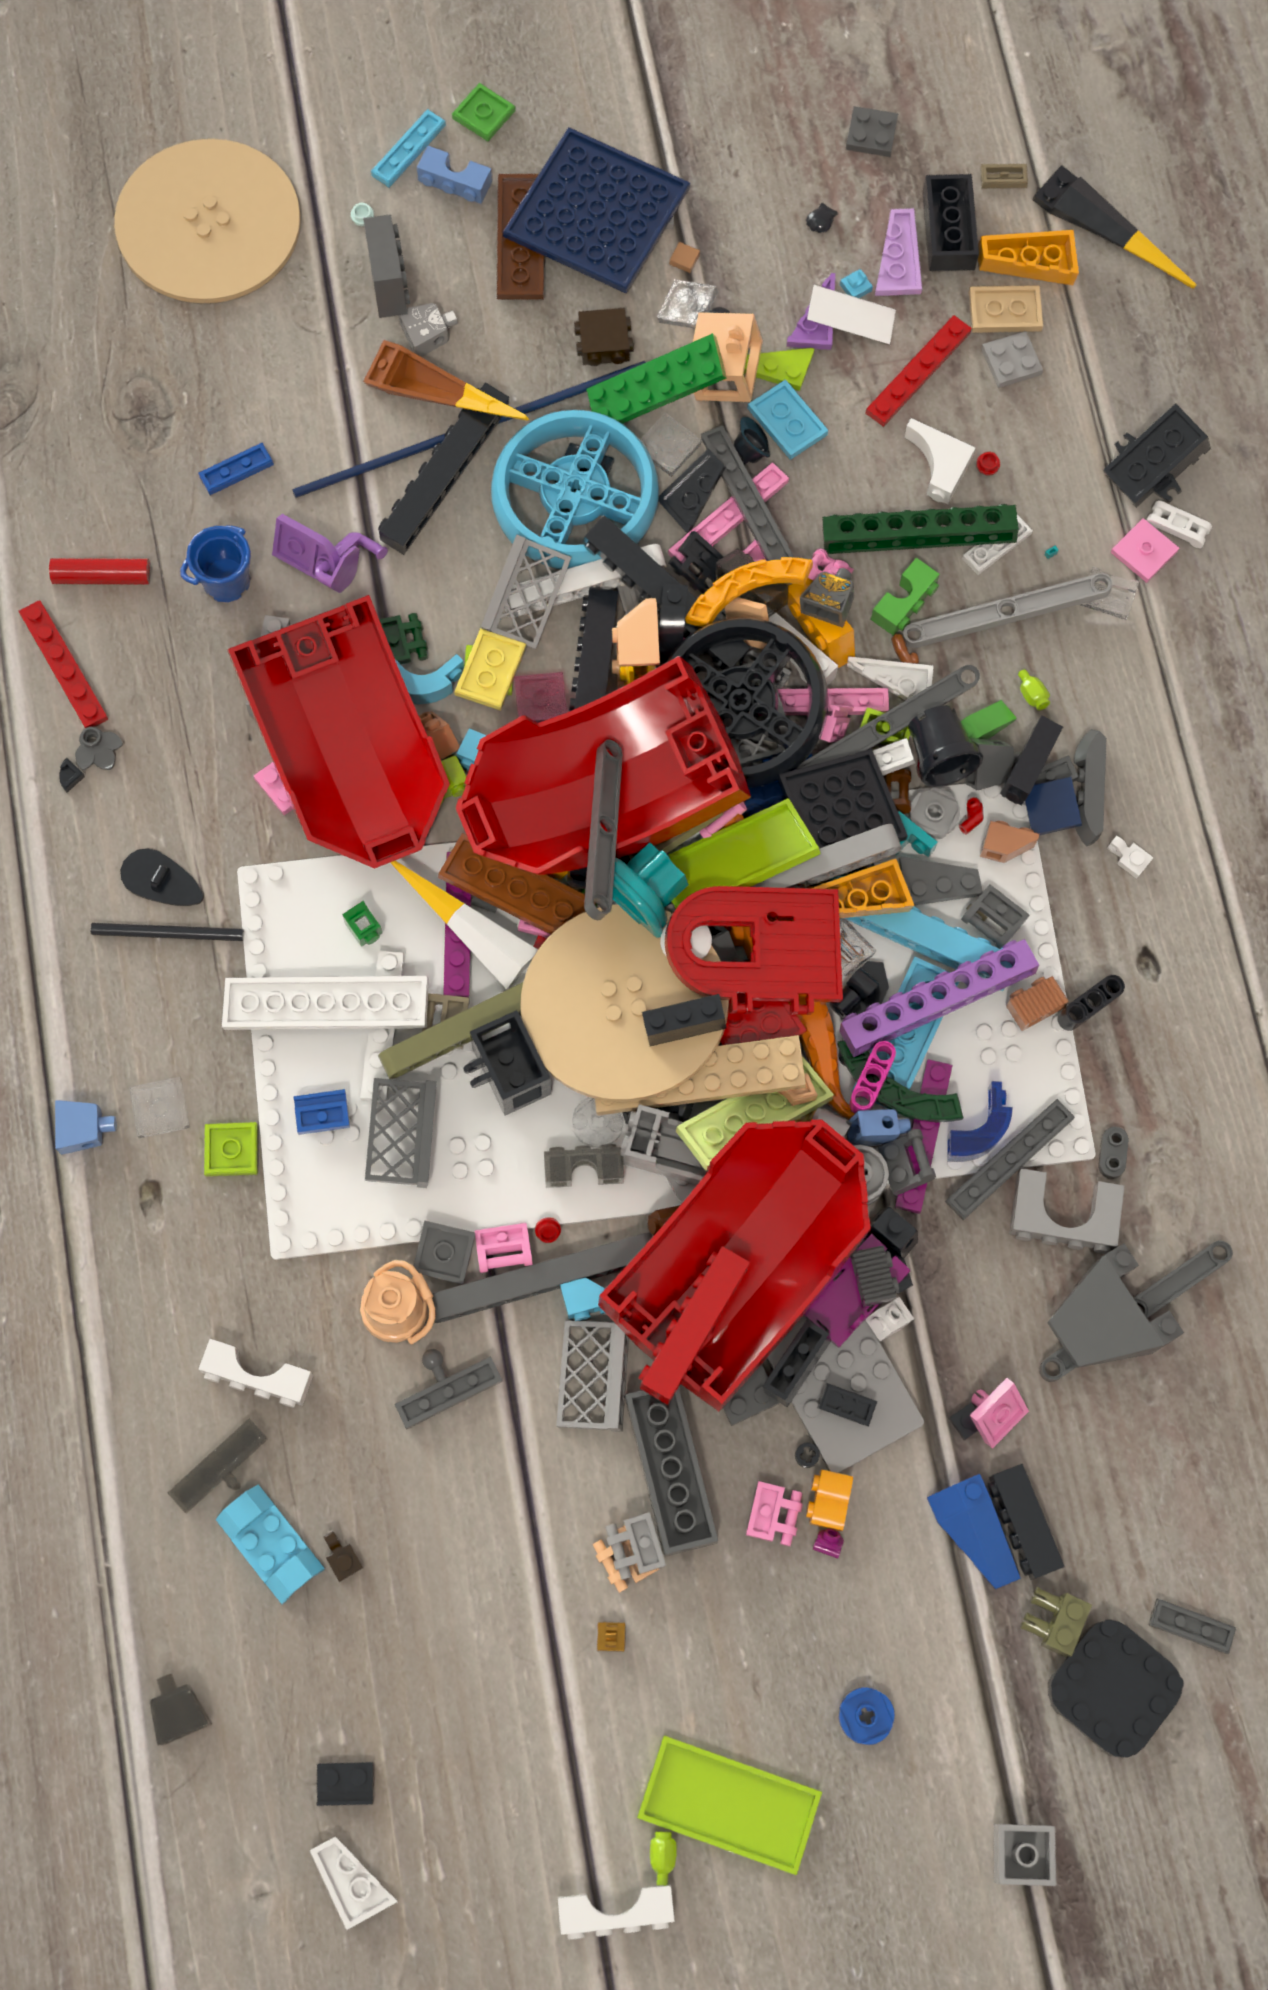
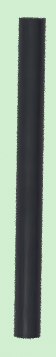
M91 923V935L243 941L244 929Z

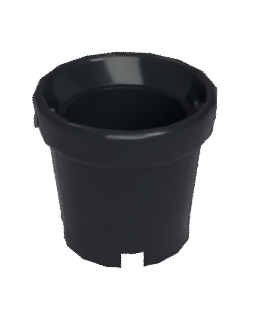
M948 705L936 706L925 710L926 717L920 721L917 716L912 719L908 729L920 763V778L926 786L939 787L956 783L971 775L982 764L983 754L978 746L970 740L954 708L951 710Z

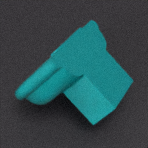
M648 843L627 864L615 858L612 900L638 924H642L654 937L660 938L663 932L662 929L667 922V914L664 908L689 884L685 874L671 862L669 856L663 850L660 852L651 843Z

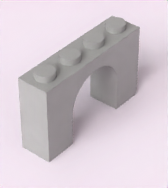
M1022 1168L1019 1170L1016 1176L1009 1234L1016 1235V1239L1031 1241L1032 1238L1041 1239L1042 1243L1047 1245L1064 1243L1068 1244L1067 1247L1071 1249L1094 1248L1093 1251L1100 1254H1107L1118 1246L1124 1185L1098 1181L1093 1188L1091 1213L1087 1223L1079 1227L1067 1228L1052 1221L1045 1211L1043 1200L1047 1173Z

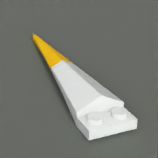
M396 860L390 862L506 990L524 982L528 967L538 949Z

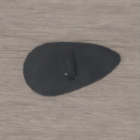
M149 848L138 849L129 854L123 861L120 869L121 880L125 888L134 895L175 906L197 905L203 901V893L194 878L161 852Z

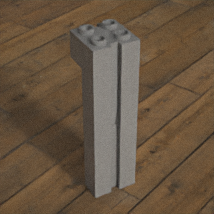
M640 1104L637 1112H631L628 1123V1131L631 1134L630 1137H624L621 1147L624 1165L696 1185L708 1172L676 1133L677 1126L684 1122L670 1119L669 1112Z

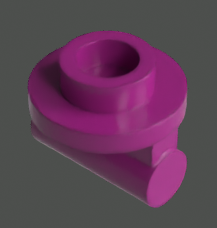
M834 1529L821 1530L818 1532L812 1550L838 1559L844 1540L840 1533Z

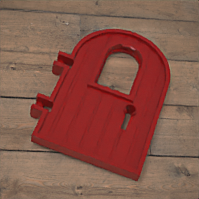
M713 886L698 890L689 895L679 904L670 917L665 932V952L672 971L693 992L704 997L719 994L721 1000H730L729 1013L750 1014L753 1011V1001H791V1015H811L814 1013V1002H841L843 1000L838 889ZM767 916H770L773 919H775L776 917L792 918V921H778L779 919H777L776 921L771 922L768 920ZM701 926L750 927V937H752L753 944L752 952L750 953L751 962L704 961L695 956L691 951L693 949L690 942L691 932ZM737 993H745V1003H737ZM799 994L806 995V1005L799 1004Z

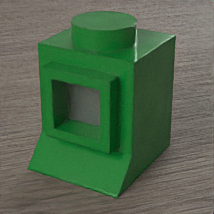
M364 901L342 914L346 926L361 947L365 944H373L380 938L382 934L381 926Z

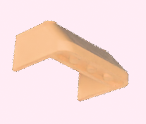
M648 598L642 601L617 622V628H612V641L617 643L616 659H612V674H617L618 689L624 686V681L620 680L619 667L655 665L656 669V665H660L656 598Z

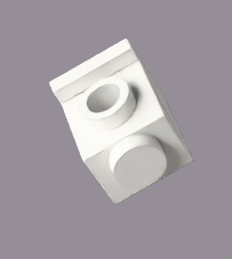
M900 1297L876 1310L866 1318V1322L879 1341L900 1331L914 1320V1317Z

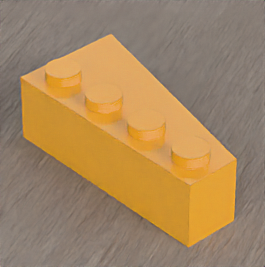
M807 578L805 585L793 583L784 588H781L779 585L777 593L780 599L786 602L792 615L797 619L813 645L835 662L838 668L847 664L848 657H855L854 629L847 620L842 628L801 613L800 596L814 580Z

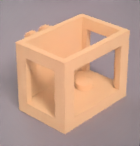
M698 313L693 342L712 333L717 337L727 378L722 381H734L738 391L708 390V387L694 393L696 400L751 402L763 342L754 314ZM748 349H751L747 365L746 376L744 377L743 374L747 359Z

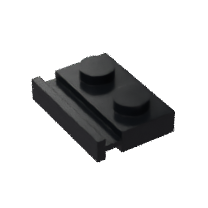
M374 1762L317 1764L316 1806L373 1805Z

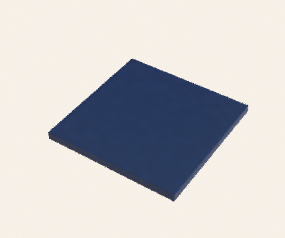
M568 127L504 229L503 237L627 294L690 189V182Z

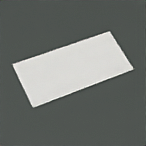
M814 285L807 320L890 344L896 310Z

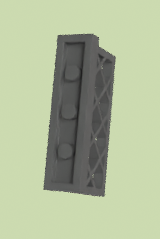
M374 1078L365 1181L417 1185L419 1188H427L437 1081L415 1082ZM378 1085L390 1086L396 1094L384 1102L378 1095ZM408 1088L420 1089L419 1098L412 1104L402 1095ZM399 1097L407 1108L396 1116L388 1105ZM377 1100H378V1101L380 1102V1104H381V1106L378 1107V1108H377ZM419 1103L417 1112L414 1107ZM385 1108L393 1119L382 1127L376 1120V1114ZM411 1111L417 1117V1123L408 1130L400 1118ZM395 1122L405 1131L396 1141L385 1131ZM376 1126L379 1129V1131L374 1134ZM415 1129H416V1138H415V1136L412 1134V1132H413ZM380 1134H383L391 1145L380 1153L373 1145V1141ZM409 1136L415 1143V1149L406 1155L397 1144ZM394 1147L403 1158L392 1167L383 1155ZM373 1151L377 1155L374 1159H372ZM413 1154L414 1163L409 1159ZM379 1159L389 1169L382 1176L371 1175V1165ZM407 1161L413 1168L412 1178L401 1177L395 1169Z

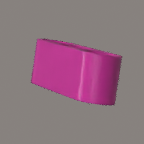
M881 1041L874 1046L852 1092L849 1105L854 1114L857 1111L872 1110L895 1059L896 1050L890 1042ZM881 1051L886 1052L890 1059L881 1060L877 1057V1053ZM875 1074L878 1076L879 1081L871 1083L866 1079V1076ZM861 1096L865 1097L869 1104L861 1106L857 1104L855 1099Z

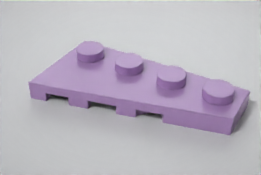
M891 209L875 296L921 294L922 283L914 209Z

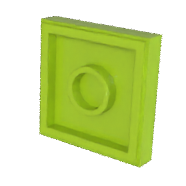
M257 1122L205 1124L204 1175L206 1177L258 1175Z

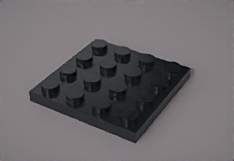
M872 749L782 773L778 776V782L785 799L789 798L819 849L885 824H892L900 842L905 841L908 837Z

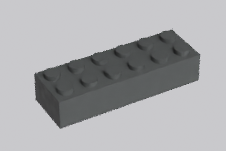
M679 1387L668 1405L643 1390L625 1394V1401L664 1557L717 1544L718 1537Z

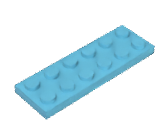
M914 957L898 992L904 994L911 991L912 987L920 982L929 983L935 980L934 978L938 974L946 970ZM940 992L932 993V996L936 999L944 998ZM912 1002L909 1004L914 1010L921 1009L918 1003ZM888 1013L886 1016L890 1020L899 1019L894 1013ZM943 1017L888 1041L893 1044L896 1050L895 1059L887 1075L888 1077L910 1090ZM881 1051L877 1053V1057L881 1060L890 1059L886 1052Z

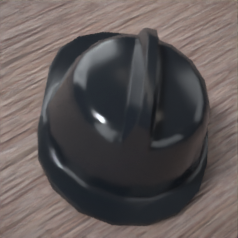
M742 417L739 422L740 432L733 445L743 464L745 465L748 462L754 464L763 457L769 458V445L765 432L751 418Z

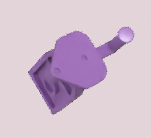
M284 514L276 518L272 555L317 579L320 583L338 593L345 590L356 575L360 552L358 546H362L374 553L377 559L384 558L388 552L386 547H382L377 542L358 532L349 533L334 546L324 536Z

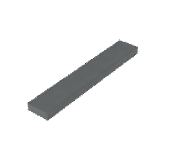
M1056 1099L945 1201L947 1205L964 1221L1073 1121L1075 1116Z

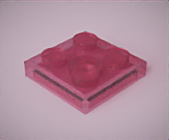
M563 672L514 676L518 717L526 715L539 723L567 713Z

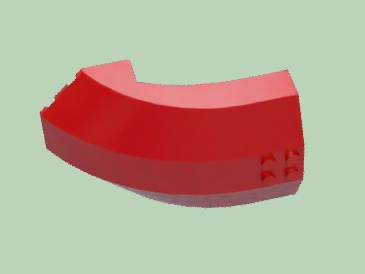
M370 595L227 649L265 745L307 840L374 869L422 850L450 783L431 736H427L406 688Z
M678 656L620 689L577 709L539 723L523 715L481 738L477 746L479 751L475 762L471 764L464 782L466 787L462 798L458 799L455 807L473 852L537 875L560 873L587 867L597 748L609 739L618 743L623 753L615 858L639 852L648 843L654 846L669 840L751 798L736 751L717 710L693 667ZM606 749L607 752L613 756V754L608 749ZM600 823L601 827L607 831L606 827Z
M822 1119L809 1122H795L794 1120L773 1121V1123L757 1124V1122L745 1123L710 1161L707 1174L673 1215L599 1295L598 1306L638 1348L654 1361L655 1357L652 1354L659 1342H666L669 1336L666 1331L673 1319L678 1321L683 1313L679 1310L687 1296L692 1298L696 1289L693 1288V1285L700 1274L705 1276L709 1267L706 1264L714 1251L718 1253L723 1246L749 1261L750 1265L746 1274L681 1382L682 1386L720 1412L806 1313L870 1231L864 1154Z

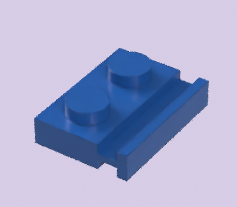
M345 1089L293 1096L298 1135L350 1128Z

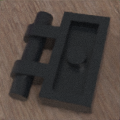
M692 531L678 549L684 556L683 560L680 561L673 556L668 562L678 576H683L690 582V587L694 590H699L703 595L710 589L704 583L707 578L712 582L718 580L730 563L696 531ZM691 564L700 570L698 575H695L689 569Z

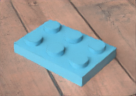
M786 380L748 404L747 409L790 460L828 435L829 430Z

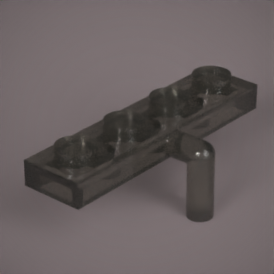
M249 1418L167 1493L187 1514L223 1480L230 1489L238 1491L241 1488V1483L232 1472L265 1443L268 1438Z

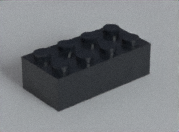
M972 174L926 175L923 187V204L929 271L975 270L979 257Z

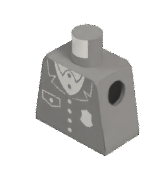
M434 303L406 308L407 314L399 315V323L412 352L420 357L448 342L447 328L458 324L453 311L441 315Z

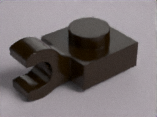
M333 1531L323 1536L333 1553L326 1559L339 1582L363 1569L351 1544L342 1547Z

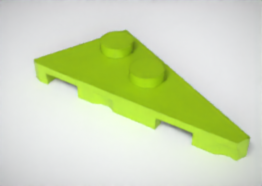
M804 348L760 353L756 378L775 384L786 380L794 390L800 391L815 349ZM750 354L747 355L744 374H746L747 365Z

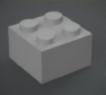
M994 1824V1883L1056 1886L1055 1826Z

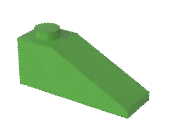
M1000 700L961 720V723L969 738L990 739L1017 718L1005 703Z

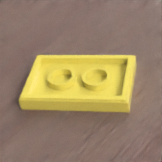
M480 628L454 691L455 696L501 711L526 650V643Z

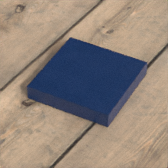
M1072 777L1033 786L1025 800L1030 827L1034 833L1040 836L1082 826Z

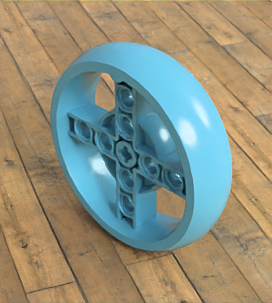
M564 410L553 412L531 421L508 441L494 467L491 482V500L497 521L512 544L516 535H519L527 540L570 556L571 560L567 568L569 569L602 559L598 554L594 556L588 552L584 545H565L574 525L587 524L599 516L605 515L611 520L625 524L620 530L638 544L648 531L656 513L659 500V482L654 462L647 448L625 425L606 415L592 411ZM584 437L577 455L561 457L550 465L526 456L537 447L556 439ZM609 445L621 452L634 466L640 479V498L611 487L608 476L600 465ZM589 448H597L598 450L592 452V451H589L588 449H589ZM587 468L589 470L586 472H581L579 469ZM527 472H534V473H536V474L533 475V476H527V475H526ZM550 480L558 481L556 484L548 483ZM510 482L539 493L541 502L550 515L541 536L536 535L525 527L513 511L509 495ZM595 496H600L603 499L596 501L592 498ZM621 504L625 507L622 509H617L614 506ZM565 508L571 510L568 513L561 512V510ZM554 529H560V530H562L561 533H557V534H556V533H553V532H551V531L554 530ZM528 546L525 555L534 561L541 560L542 557L539 550ZM543 552L545 558L550 556V554ZM554 557L546 562L549 567L562 569L565 560Z

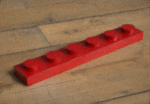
M953 315L866 408L865 414L884 427L970 335L972 328Z
M38 600L19 610V614L85 728L96 727L109 720L42 602Z

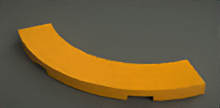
M781 557V560L766 561L764 559L736 568L716 580L704 595L701 594L685 618L686 623L699 627L711 624L721 610L732 600L757 587L775 583L805 585L813 567V561L803 558Z

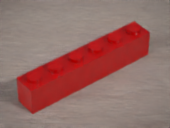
M723 1246L718 1253L714 1251L706 1264L709 1267L705 1276L703 1274L698 1276L693 1285V1288L696 1289L692 1298L688 1296L685 1298L679 1309L683 1312L678 1321L672 1320L666 1331L669 1334L666 1342H659L652 1354L655 1357L651 1367L646 1364L638 1378L642 1380L641 1390L667 1405L676 1393L749 1268V1261Z

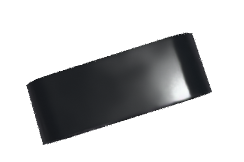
M1109 975L1098 982L1058 1014L1057 1019L1060 1027L1067 1031L1078 1028L1124 992V981L1117 975ZM1106 985L1112 989L1113 993L1107 990ZM1088 999L1093 1001L1095 1007L1089 1004ZM1069 1012L1075 1015L1076 1020L1070 1017Z

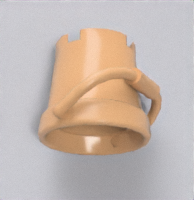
M401 1260L391 1261L374 1272V1277L364 1289L360 1308L363 1324L374 1337L384 1342L398 1343L408 1340L410 1344H414L432 1329L435 1321V1305L432 1299L434 1296L423 1275L418 1273L413 1265ZM394 1267H403L406 1270H408L413 1277L411 1279L408 1276L403 1275L399 1272H393L388 1270Z

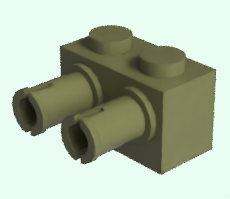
M1036 1587L1033 1593L1036 1596H1032L1030 1603L1053 1612V1617L1048 1623L1027 1612L1023 1618L1025 1621L1021 1623L1020 1629L1041 1637L1042 1647L1063 1657H1071L1092 1604L1068 1593L1057 1597L1040 1589V1587Z

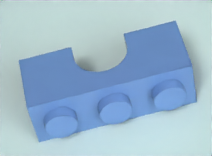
M427 146L417 166L418 181L426 186L439 188L448 194L461 196L467 201L482 204L492 184L491 168L470 161L465 170L452 172L449 170V153Z

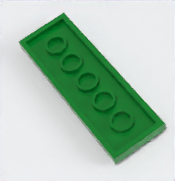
M712 333L588 388L587 394L591 411L606 415L623 424L727 379L717 337Z

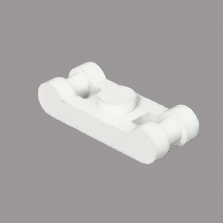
M1156 501L1152 507L1153 513L1148 515L1147 522L1155 528L1188 541L1195 548L1203 547L1206 541L1205 536L1212 529V525L1209 522L1163 501ZM1162 515H1166V516H1168L1169 518H1168V520H1166V519L1162 518L1161 516H1162ZM1190 528H1195L1197 532L1195 533L1191 531Z

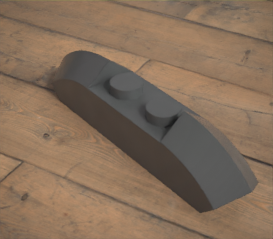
M1093 729L1089 730L1082 738L1074 757V764L1080 767L1078 768L1079 780L1077 782L1081 783V791L1077 792L1076 800L1078 806H1080L1078 808L1082 826L1075 827L1086 846L1092 845L1100 838L1104 826L1107 738L1100 731Z

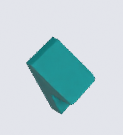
M898 811L908 835L905 841L900 842L902 849L908 843H911L912 848L917 853L929 857L935 851L938 842Z

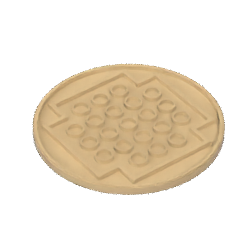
M199 139L166 148L146 160L136 169L119 195L115 210L114 227L119 249L131 271L147 286L156 292L180 301L217 303L250 294L268 283L281 271L297 244L300 232V209L291 181L285 172L268 156L248 145L234 141Z
M618 904L612 905L611 912L598 921L589 917L586 912L567 921L546 939L533 957L525 975L521 993V1017L546 1070L556 1080L573 1091L590 1098L611 1102H633L665 1094L692 1078L711 1058L719 1045L725 1029L649 1046L642 1016L643 1011L695 1000L704 996L687 988L676 977L666 955L661 949V937H654ZM666 911V914H667V922H666V925L668 924V922H669V920H670V917H671V915L673 914V913H671V912H669V911ZM711 945L708 954L702 960L720 961L718 954ZM721 1000L727 1023L729 1000Z

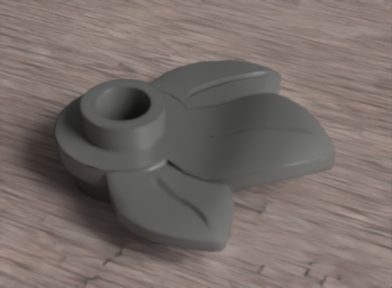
M88 727L80 734L79 741L81 745L75 752V758L82 770H86L92 764L104 770H111L115 764L113 750L122 747L123 743L120 737L113 732H102L96 727ZM92 737L97 738L93 743L88 742Z

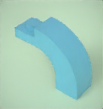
M457 654L437 671L427 675L410 673L395 659L413 704L437 702L452 694V681L456 682L459 680L464 669V661Z

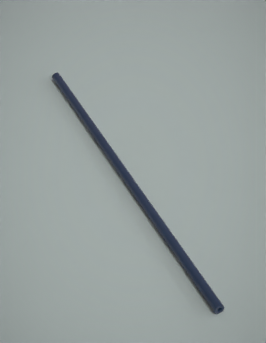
M641 361L514 409L523 414L536 411L585 393L588 388L646 362ZM503 416L498 424L514 418ZM445 433L292 489L295 498L432 449L438 443L441 444L446 438Z

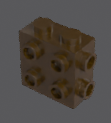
M625 308L578 312V321H574L575 336H580V342H576L577 357L582 356L583 365L598 366L607 363L622 364L629 362L630 352H634L633 337L628 338V332L631 331V318L626 317Z

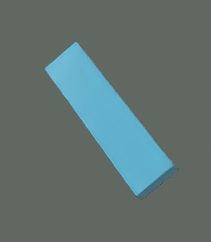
M427 109L371 170V176L390 188L446 126V121Z

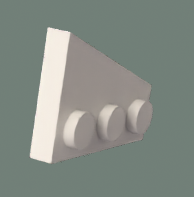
M336 1837L310 1850L346 1930L398 1902Z

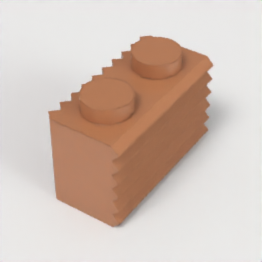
M1053 976L1048 979L1041 977L1031 984L1032 988L1026 991L1021 988L1009 996L1011 999L1006 1007L1021 1031L1064 1009L1069 1003Z

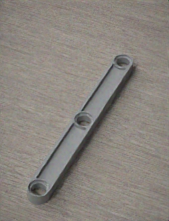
M1095 574L914 622L904 628L903 638L908 647L918 648L1105 598L1110 594L1113 585L1112 579L1107 574ZM1098 581H1103L1107 584L1108 588L1100 591L1095 588L1094 584ZM1004 606H1010L1014 609V613L1007 616L1001 612V609ZM911 631H917L921 637L918 640H910L907 634Z

